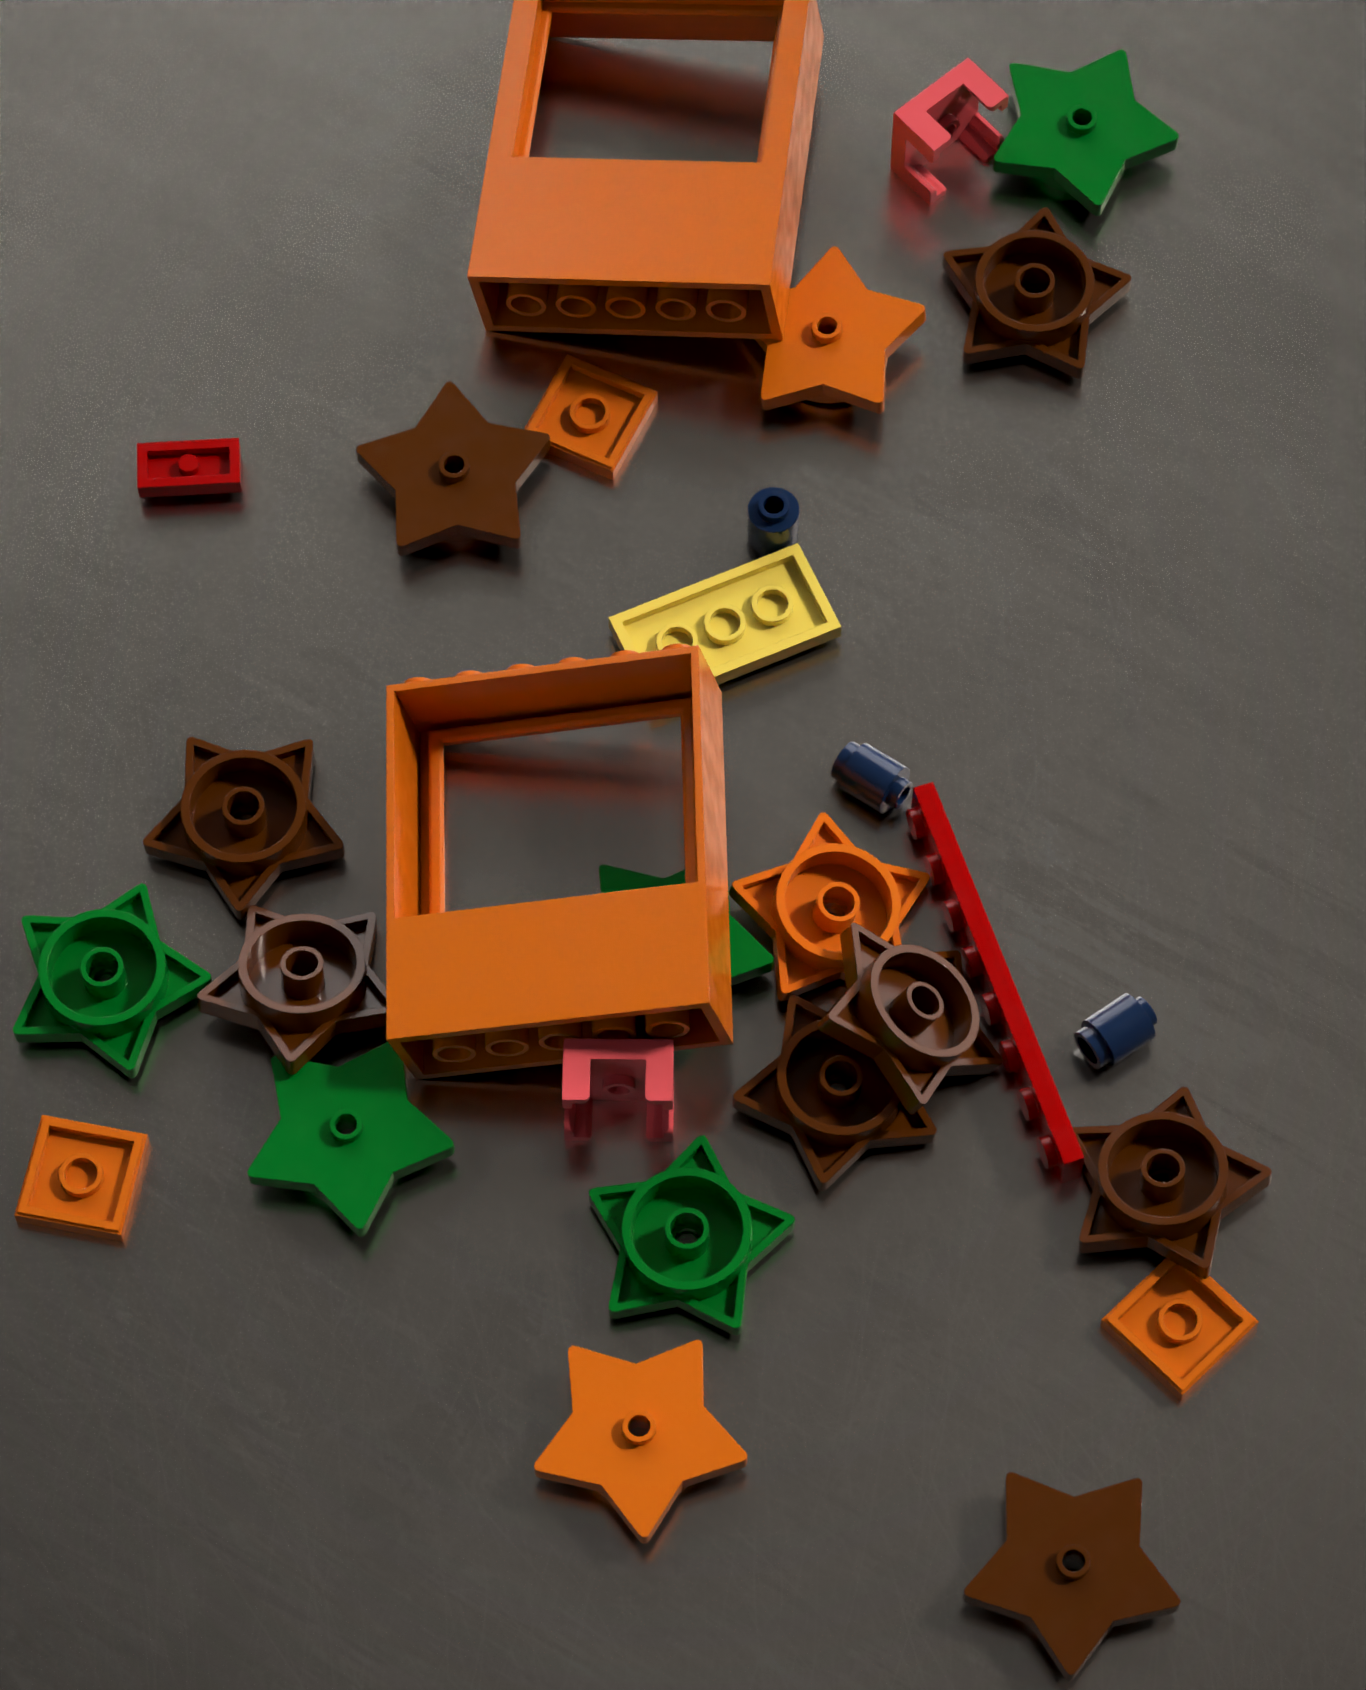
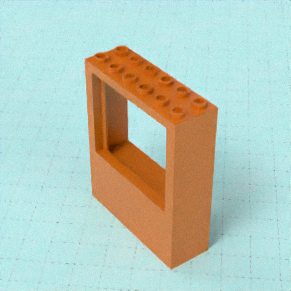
M514 0L467 274L485 330L783 340L824 41L817 0ZM548 38L773 41L757 162L529 157Z
M670 644L662 650L641 653L622 650L611 654L610 657L587 660L580 657H568L556 664L540 666L515 664L501 671L482 673L475 670H467L457 673L455 677L432 680L426 677H413L405 680L404 683L386 685V1040L416 1080L563 1064V1038L674 1039V1051L733 1044L722 692L699 645ZM681 717L685 883L445 912L444 746Z

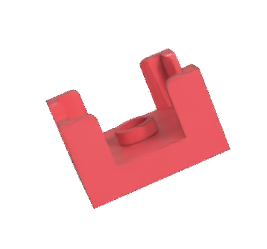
M969 57L894 112L890 168L931 206L946 194V187L923 165L927 162L934 163L940 158V153L957 140L963 143L983 163L992 160L1003 143L1004 137L978 113L979 102L982 103L990 111H995L997 108L1003 111L1008 107L1009 95Z
M563 1038L562 1108H564V1140L588 1141L591 1139L593 1101H647V1140L651 1142H673L674 1039Z

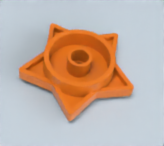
M832 246L797 286L790 288L783 340L755 339L766 353L761 388L762 409L766 411L808 400L816 403L846 402L874 413H883L885 409V382L888 358L926 321L925 306L868 290L837 246Z
M821 812L790 863L733 881L729 895L773 939L777 997L780 1001H786L793 994L798 996L837 979L845 980L840 934L852 923L859 924L893 946L902 945L899 927L926 888L930 875L926 872L882 863L867 851L857 848L829 815Z
M691 1341L639 1363H632L578 1346H570L568 1348L573 1412L534 1464L536 1477L597 1491L610 1502L642 1544H647L677 1496L688 1486L747 1466L748 1455L745 1450L704 1406L702 1341ZM637 1427L649 1430L646 1435L640 1437L632 1435L629 1431Z

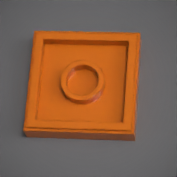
M567 354L524 429L549 434V454L614 481L658 402V392Z
M42 1115L14 1214L16 1221L123 1242L150 1142L148 1134Z
M1165 1258L1102 1318L1100 1326L1177 1399L1182 1401L1257 1328L1259 1321L1210 1275L1209 1278L1203 1279Z

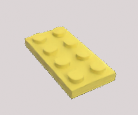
M799 543L608 617L609 629L620 651L631 650L641 653L662 650L670 644L699 645L718 685L841 636V625Z

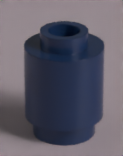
M768 487L755 493L749 501L748 540L751 546L763 556L797 543L800 508L797 499L792 493L783 488Z
M854 741L849 742L837 756L831 770V777L839 781L840 789L882 814L888 812L891 808L899 809L909 797L913 787V783L909 781L910 769L868 743L859 745Z
M1123 993L1083 1020L1081 1023L1082 1028L1074 1033V1039L1082 1055L1094 1068L1100 1069L1106 1064L1114 1066L1155 1038L1154 1025L1157 1024V1017L1152 1007L1144 998L1140 996L1134 998L1128 993Z

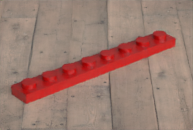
M934 782L914 787L911 808L906 810V819L910 832L915 840L923 839L928 852L927 855H924L926 871L930 875V881L933 886L941 884L947 899L942 902L947 925L951 932L959 930L965 944V947L961 948V957L965 970L970 978L978 977L984 992V994L979 995L983 1015L988 1025L997 1024L1003 1041L998 1042L1003 1065L1008 1073L1016 1072L1022 1087L1017 1090V1096L1023 1115L1027 1121L1035 1119L1041 1137L1036 1139L1040 1158L1046 1169L1054 1167L1060 1184L1081 1178L1085 1159Z

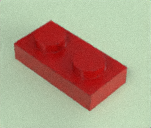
M239 438L137 443V489L139 498L242 492L241 445Z

